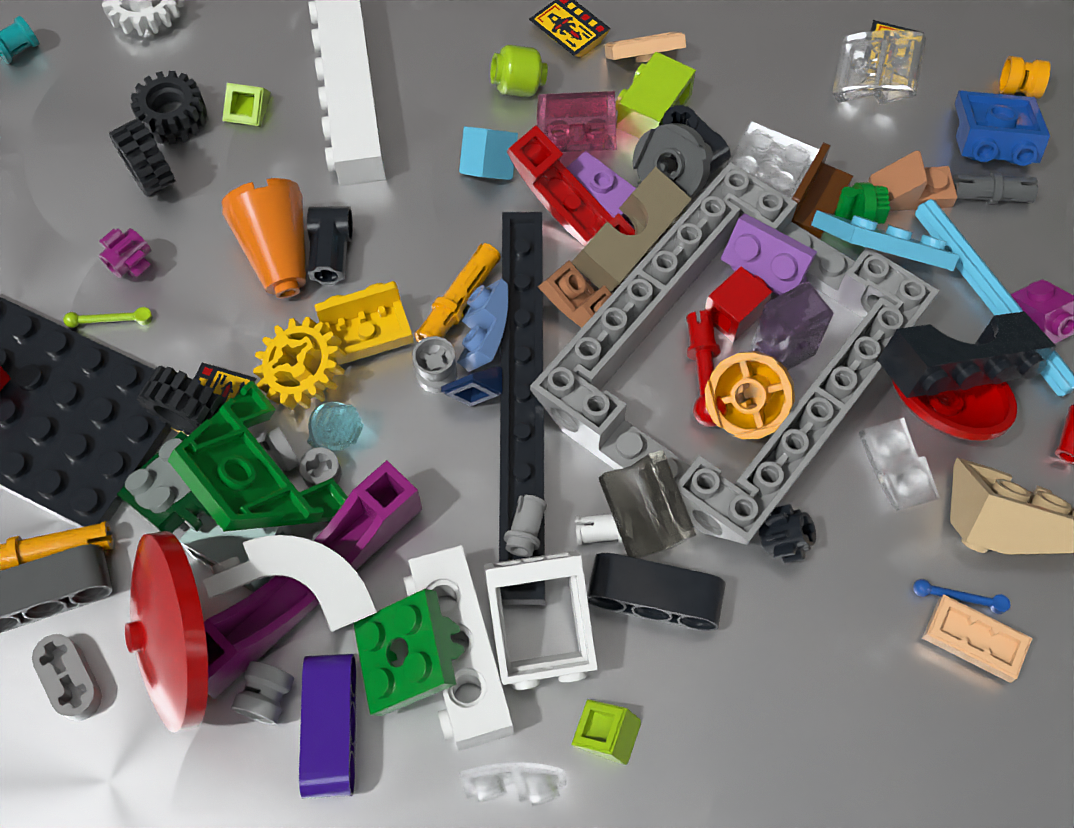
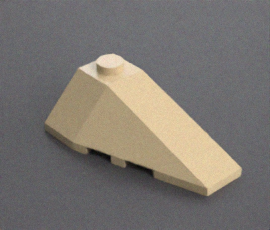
M957 457L953 468L950 523L962 537L961 542L964 545L981 553H987L990 549L1007 555L1074 553V509L1067 501L1054 495L1051 490L1038 485L1034 493L1030 492L1022 486L1011 482L1012 475Z

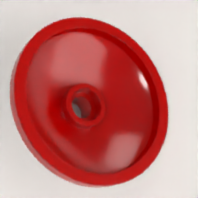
M892 380L899 398L911 413L929 427L954 438L971 441L995 439L1005 434L1017 417V402L1006 381L998 385L987 384L975 386L968 390L958 389L941 392L933 396L923 395L906 398Z

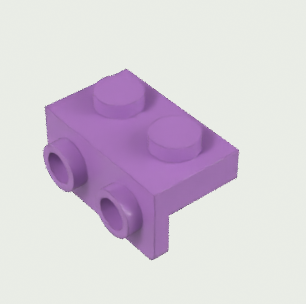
M744 213L739 217L720 260L731 265L734 271L742 266L750 274L757 275L763 279L773 293L793 298L804 286L807 280L806 274L817 251Z

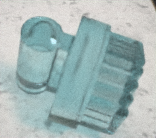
M329 402L317 406L309 418L308 429L310 435L307 443L314 448L322 447L331 451L344 450L350 445L356 444L364 427V424L361 423V418L358 417L359 413L356 412V407L340 402Z

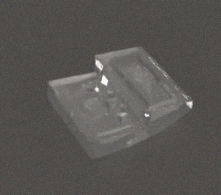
M882 30L844 36L832 91L837 102L841 103L874 95L879 104L916 96L926 41L924 33Z

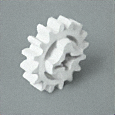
M103 0L104 3H102L107 18L111 20L114 28L122 26L125 34H129L133 29H137L139 36H143L146 29L149 28L155 34L159 33L158 26L161 24L170 27L172 24L169 18H179L181 16L179 7L185 5L184 0Z

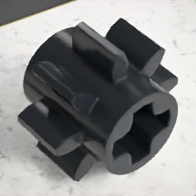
M787 504L778 506L773 510L771 516L760 527L759 538L766 553L769 555L774 554L775 559L782 557L784 563L805 559L804 551L811 550L810 546H813L816 542V529L808 513H801L800 509L793 510L792 505Z

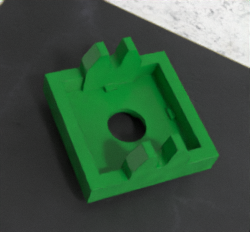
M423 589L376 611L377 613L353 622L370 715L384 716L457 685L452 661L459 658L465 650L464 646L451 640L450 636L459 633L460 627L449 617L442 616L437 591ZM397 638H403L408 645V655L404 659L403 665L396 667L392 662L398 660L397 654L390 650V647Z

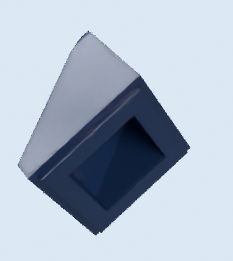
M496 366L472 373L441 386V392L470 407L502 394V368Z

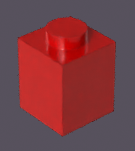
M741 266L708 295L704 310L713 313V326L734 342L766 313L773 291L768 288L763 279L757 275L750 274Z

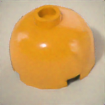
M758 351L739 352L722 360L712 372L710 380L707 381L705 387L706 408L713 422L718 427H723L727 432L734 434V437L740 439H760L774 433L792 411L795 402L794 382L787 368L775 357ZM717 396H721L722 398L720 399H722L724 404H727L728 413L726 416L722 415L720 410L718 413L716 406Z

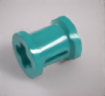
M21 16L16 17L13 24L0 31V57L7 64L13 62V56L28 47L40 45L36 35Z

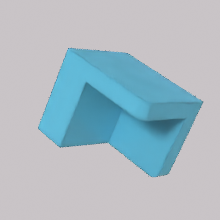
M464 126L459 166L460 174L511 180L513 178L514 164L507 154V150L517 141L518 133Z

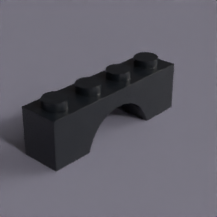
M1023 311L994 315L975 344L951 338L931 324L896 329L877 361L905 397L911 398L923 395L933 396L941 392L958 389L968 390L975 386L987 384L998 385L1005 381L1022 378H1034L1045 369L1047 365L1046 360L1057 346L1029 315Z

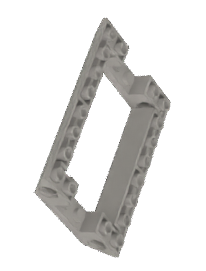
M730 162L530 385V390L566 435L702 533L748 545L880 371L882 366L877 360L896 329L913 327L937 296L939 290L871 248L866 247L856 261L847 257L791 222L797 202ZM745 213L817 251L806 274V282L856 313L863 320L734 485L720 475L722 470L699 455L690 466L625 420L627 404L609 391L605 390L602 392L600 390L724 248L739 217Z

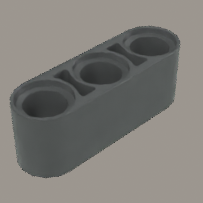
M94 544L81 545L0 571V633L97 602L112 593V586L103 547Z

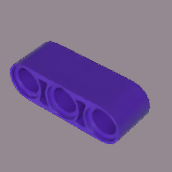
M354 654L305 656L302 669L300 795L302 799L353 796L356 749Z

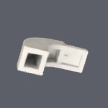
M273 535L242 542L249 561L241 564L238 556L211 566L213 575L202 579L209 598H214L264 577L285 576L293 578L306 585L314 593L321 605L331 632L377 613L364 582L354 568L330 548L302 537Z

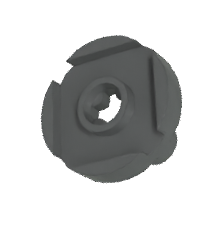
M673 123L650 129L639 139L633 154V169H637L640 179L637 183L640 185L656 166L693 199L704 188L708 180L713 151L704 142L701 135L687 125ZM675 156L678 169L669 174L667 172L669 165L664 160L665 157Z

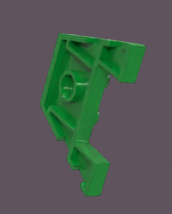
M253 381L245 384L240 392L233 399L230 398L211 419L205 420L175 447L168 458V462L223 532L330 522L348 498L336 481L330 478L299 492L247 429L269 421L276 410Z

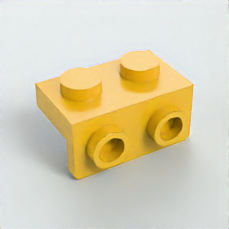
M395 281L385 284L375 283L364 290L347 295L331 296L324 302L317 303L314 306L319 322L321 321L327 325L342 341L339 348L346 353V358L338 361V365L414 343Z

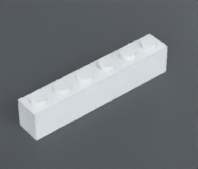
M361 0L309 1L312 24H318V29H312L315 52H321V57L315 58L318 81L324 80L325 86L318 87L320 105L322 110H328V116L322 117V127L325 141L331 140L332 147L325 148L328 170L336 171L339 186L386 180Z

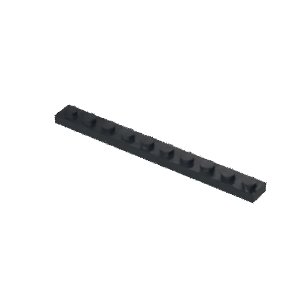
M502 212V279L508 284V311L501 339L499 562L528 558L508 552L506 550L507 543L504 540L505 533L511 530L519 496L533 495L544 500V407L530 390V385L543 372V292L538 287L543 282L542 212ZM544 514L537 536L540 540V546L537 550L533 551V555L530 557L545 555ZM545 580L500 587L502 605H545Z

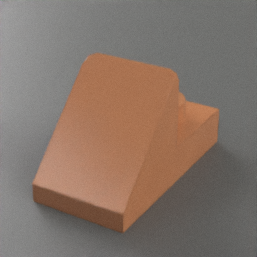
M914 151L870 175L868 180L873 186L888 188L890 211L917 210L920 204L930 199L935 200L940 208H950L954 206L957 200L949 166L924 167L920 151Z

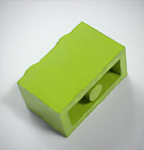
M655 52L647 64L642 63L638 67L628 90L624 88L618 95L614 109L618 111L616 128L640 139L650 129L663 125L664 113L673 106H684L691 97L696 70Z

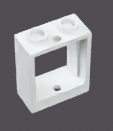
M576 550L484 564L502 685L511 684L512 689L515 690L529 689L540 685L539 679L558 676L560 682H573L585 679L587 677L586 672L598 670L582 559ZM568 577L579 651L510 662L500 587Z

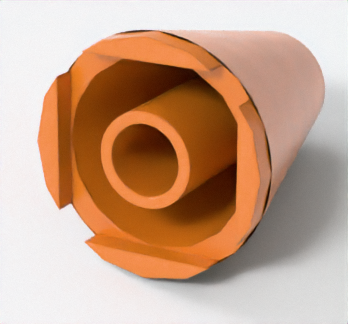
M281 178L266 179L268 186L256 189L253 182L243 184L230 191L222 199V214L265 291L268 294L276 295L279 299L293 297L299 294L300 288L306 284L303 196L299 185L289 179Z

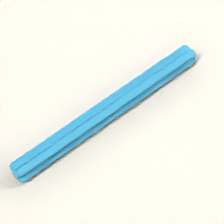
M930 199L920 204L915 212V216L932 237L947 242L945 250L960 255L956 268L994 315L1023 312L1022 308L936 201ZM1054 349L1046 360L1047 365L1040 374L1058 396L1063 397L1074 391V373Z

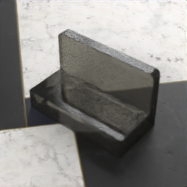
M663 450L649 453L631 466L605 472L599 476L600 485L627 556L639 559L672 549L697 536Z

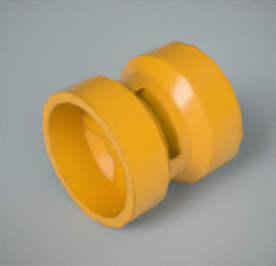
M1008 56L1000 76V94L1014 95L1020 92L1024 93L1026 97L1040 99L1049 81L1050 62L1036 59L1030 63L1025 62L1022 57Z

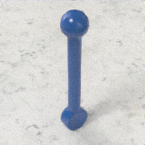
M925 579L916 580L913 585V591L920 597H925L929 594L936 596L944 594L955 600L990 607L991 611L995 614H1003L1010 609L1009 599L1002 594L989 598L933 586Z

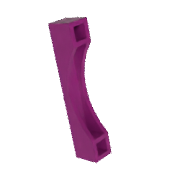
M386 460L352 490L336 515L313 541L339 554L356 571L422 510L418 489ZM275 576L248 597L204 621L208 655V694L213 699L217 698L247 670L251 661L256 662L320 604L314 593L306 585L290 577Z

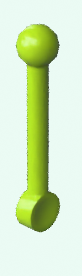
M140 307L133 313L78 315L75 312H69L64 315L63 321L69 328H75L82 323L137 321L140 325H147L152 321L153 316L147 307Z

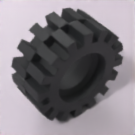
M162 71L156 72L157 79L154 80L147 76L144 78L145 86L140 83L136 85L137 93L131 94L132 103L130 104L135 117L142 121L145 128L150 132L151 137H155L156 142L163 144L165 138H167L169 144L172 145L176 144V138L181 137L183 142L188 141L187 134L189 132L196 136L200 132L198 126L204 127L206 123L204 117H207V110L199 87H197L193 78L189 80L188 75L181 73L178 77L176 71H169L167 77H164ZM182 103L171 112H157L166 104Z
M139 118L109 132L112 143L118 150V154L123 159L125 166L147 197L176 182L169 164L164 159L163 153L159 150L157 143Z
M163 366L155 368L137 397V401L140 402L139 404L143 408L148 409V413L158 416V420L171 424L172 428L178 431L179 429L183 430L187 435H190L205 420L211 419L225 403L219 394L212 393L214 391L212 388L201 385V381L195 377L191 379L187 376V373L180 370L177 373L173 368H165Z

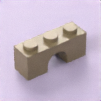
M655 166L619 207L632 221L635 235L622 234L610 223L606 222L574 258L572 264L599 289L605 285L611 292L617 286H620L630 275L641 258L644 259L660 241L658 238L665 230L668 232L684 214L682 210L692 199Z

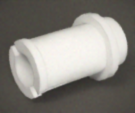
M615 508V513L575 516L578 545L618 540L619 544H623V539H632L629 512L620 513V509Z

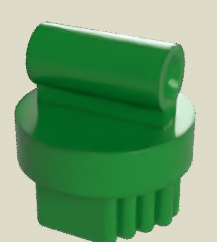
M857 182L852 187H844L841 190L834 215L852 220L853 216L856 215L878 222V224H884L891 208L889 206V190L884 186H873L870 182Z

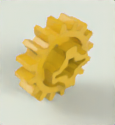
M305 317L302 325L294 318H290L288 329L286 330L276 325L274 330L277 336L273 339L264 337L262 341L267 346L266 350L255 353V357L262 361V365L253 369V373L261 378L256 385L267 393L266 397L278 405L283 404L290 410H294L297 403L305 409L310 408L311 398L313 397L321 402L325 401L323 391L327 387L336 390L338 387L332 380L334 375H343L345 372L337 364L338 361L346 358V353L339 348V345L342 343L341 339L323 322L316 323L310 317Z

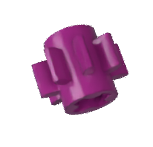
M131 228L125 233H122L120 229H113L99 241L106 248L98 255L100 260L119 278H122L126 273L131 277L135 276L137 278L151 266L145 259L152 251L150 246Z

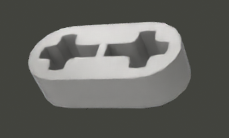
M52 634L44 637L33 650L32 662L52 707L57 713L72 721H82L90 718L99 708L102 694L82 650L74 641L62 634ZM57 648L66 652L61 656V660L66 668L64 672H61L59 668L50 663L54 659L52 652ZM71 682L83 692L87 691L80 696L82 704L79 707L67 703L73 698L68 686Z

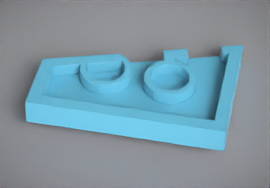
M816 210L812 226L852 244L954 271L960 256L944 249L946 241L923 234L921 240L918 241L911 238L913 232L896 226L888 225L885 231L876 228L878 222L854 215L852 220Z

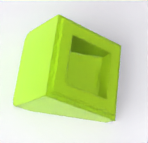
M227 83L222 121L261 127L271 92L262 87Z
M587 699L571 745L613 762L627 765L641 726V720L627 708Z

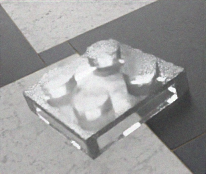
M750 122L725 167L732 162L792 199L819 149Z

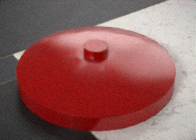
M169 531L145 534L138 543L133 565L130 589L131 622L125 624V640L129 653L135 652L145 688L159 717L167 729L171 732H178L198 727L203 720L208 698V655L204 620L193 572L186 553L177 537Z

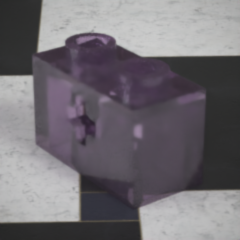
M806 281L765 304L751 344L752 351H758L775 357L789 370L816 355L834 312L809 281Z

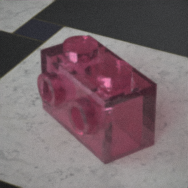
M615 91L538 94L537 126L561 152L617 150Z

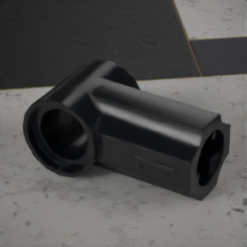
M309 207L307 212V231L310 241L309 278L319 282L321 285H336L337 282L345 280L347 242H351L353 236L351 207Z

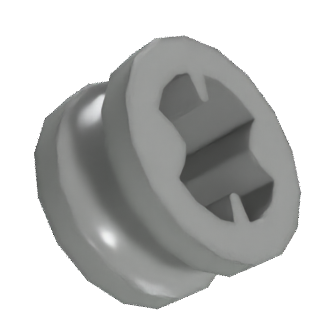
M319 447L307 451L299 463L300 474L309 488L330 478H333L337 484L340 481L342 475L341 466L335 453L327 448ZM320 462H326L328 469L331 470H324L321 477H315L311 469H317Z

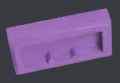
M584 151L566 167L613 218L618 213L624 219L627 217L619 207L636 189L634 186L587 151Z

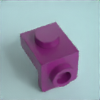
M1044 279L1033 282L1027 287L1010 294L1022 310L1039 325V328L1054 344L1074 335V295Z

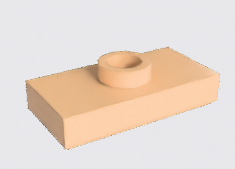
M673 31L608 42L604 46L607 59L616 60L635 56V62H647L655 52L686 48L685 34Z
M944 594L938 599L922 639L1009 683L1017 679L1032 641L1031 637Z

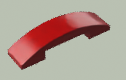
M537 125L508 148L507 154L534 195L551 215L583 246L588 244L606 222L610 223L622 234L635 235V230L619 213L613 218L559 161L563 153Z

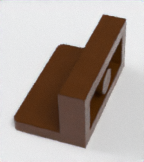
M824 142L792 197V200L797 202V206L791 221L820 240L825 231L811 225L816 210L834 215L842 188L849 187L853 175L825 164L831 145Z

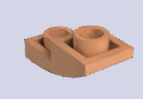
M570 260L538 286L561 312L581 328L612 295L605 285L594 291Z

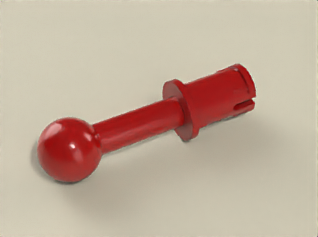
M702 310L700 311L701 323L697 321L696 311L686 316L690 346L687 348V357L696 361L700 397L693 406V414L701 425L715 427L717 425L713 422L706 408L705 387L714 371L713 359L720 355L721 350L714 336L713 313ZM717 396L716 406L718 413L720 410L721 414L726 416L728 413L727 404H724L722 399H720L722 398L721 396Z

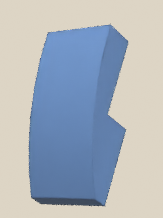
M502 278L487 287L484 285L479 286L467 301L470 307L462 322L471 330L462 341V345L465 348L457 363L468 372L491 362L501 342L508 311V284Z

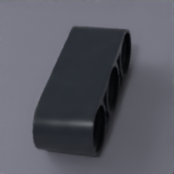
M599 553L594 558L587 600L589 604L609 611L697 630L712 631L719 628L726 583L722 578L708 573L614 553Z

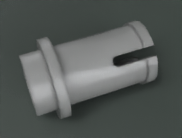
M521 495L517 501L518 506L511 530L505 533L504 540L507 543L506 550L521 557H530L533 555V551L537 550L540 546V540L537 536L547 503L533 495H524V497Z

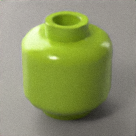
M506 45L499 53L493 55L490 79L492 84H496L498 91L502 95L532 97L537 92L539 85L544 86L546 83L548 66L547 63L542 62L537 49Z

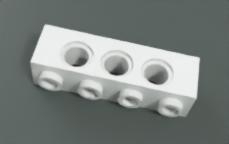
M462 545L408 560L412 575L403 577L407 595L410 596L423 589L437 591L438 597H453L456 600L454 607L449 611L441 612L442 616L449 617L460 627L459 633L450 636L451 640L462 639L469 645L464 654L452 661L457 685L442 691L447 709L438 711L445 740L455 738L458 751L514 735L513 723ZM465 683H473L480 687L481 694L474 702L462 703L455 698L457 689Z

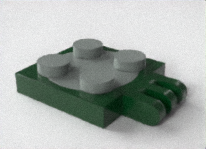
M182 431L173 439L165 442L156 455L139 470L133 472L126 479L123 488L117 493L130 508L159 532L169 531L173 533L183 522L198 532L204 525L197 516L202 512L210 519L212 518L168 462V458L174 448L188 437Z

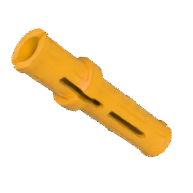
M481 243L443 297L439 296L435 299L431 306L432 312L414 333L418 343L427 337L438 336L444 338L453 325L460 323L464 316L463 310L467 306L470 295L483 284L490 272L501 260V254L495 247L487 243H483V245Z
M104 521L100 524L23 540L20 536L8 538L6 543L0 544V571L81 545L94 544L103 547V550L113 549V535H107V532L111 531V527L108 521Z

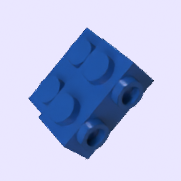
M958 91L954 105L960 122L956 133V140L961 156L980 162H988L992 159L1005 160L1020 166L1041 162L1050 134L1035 97Z

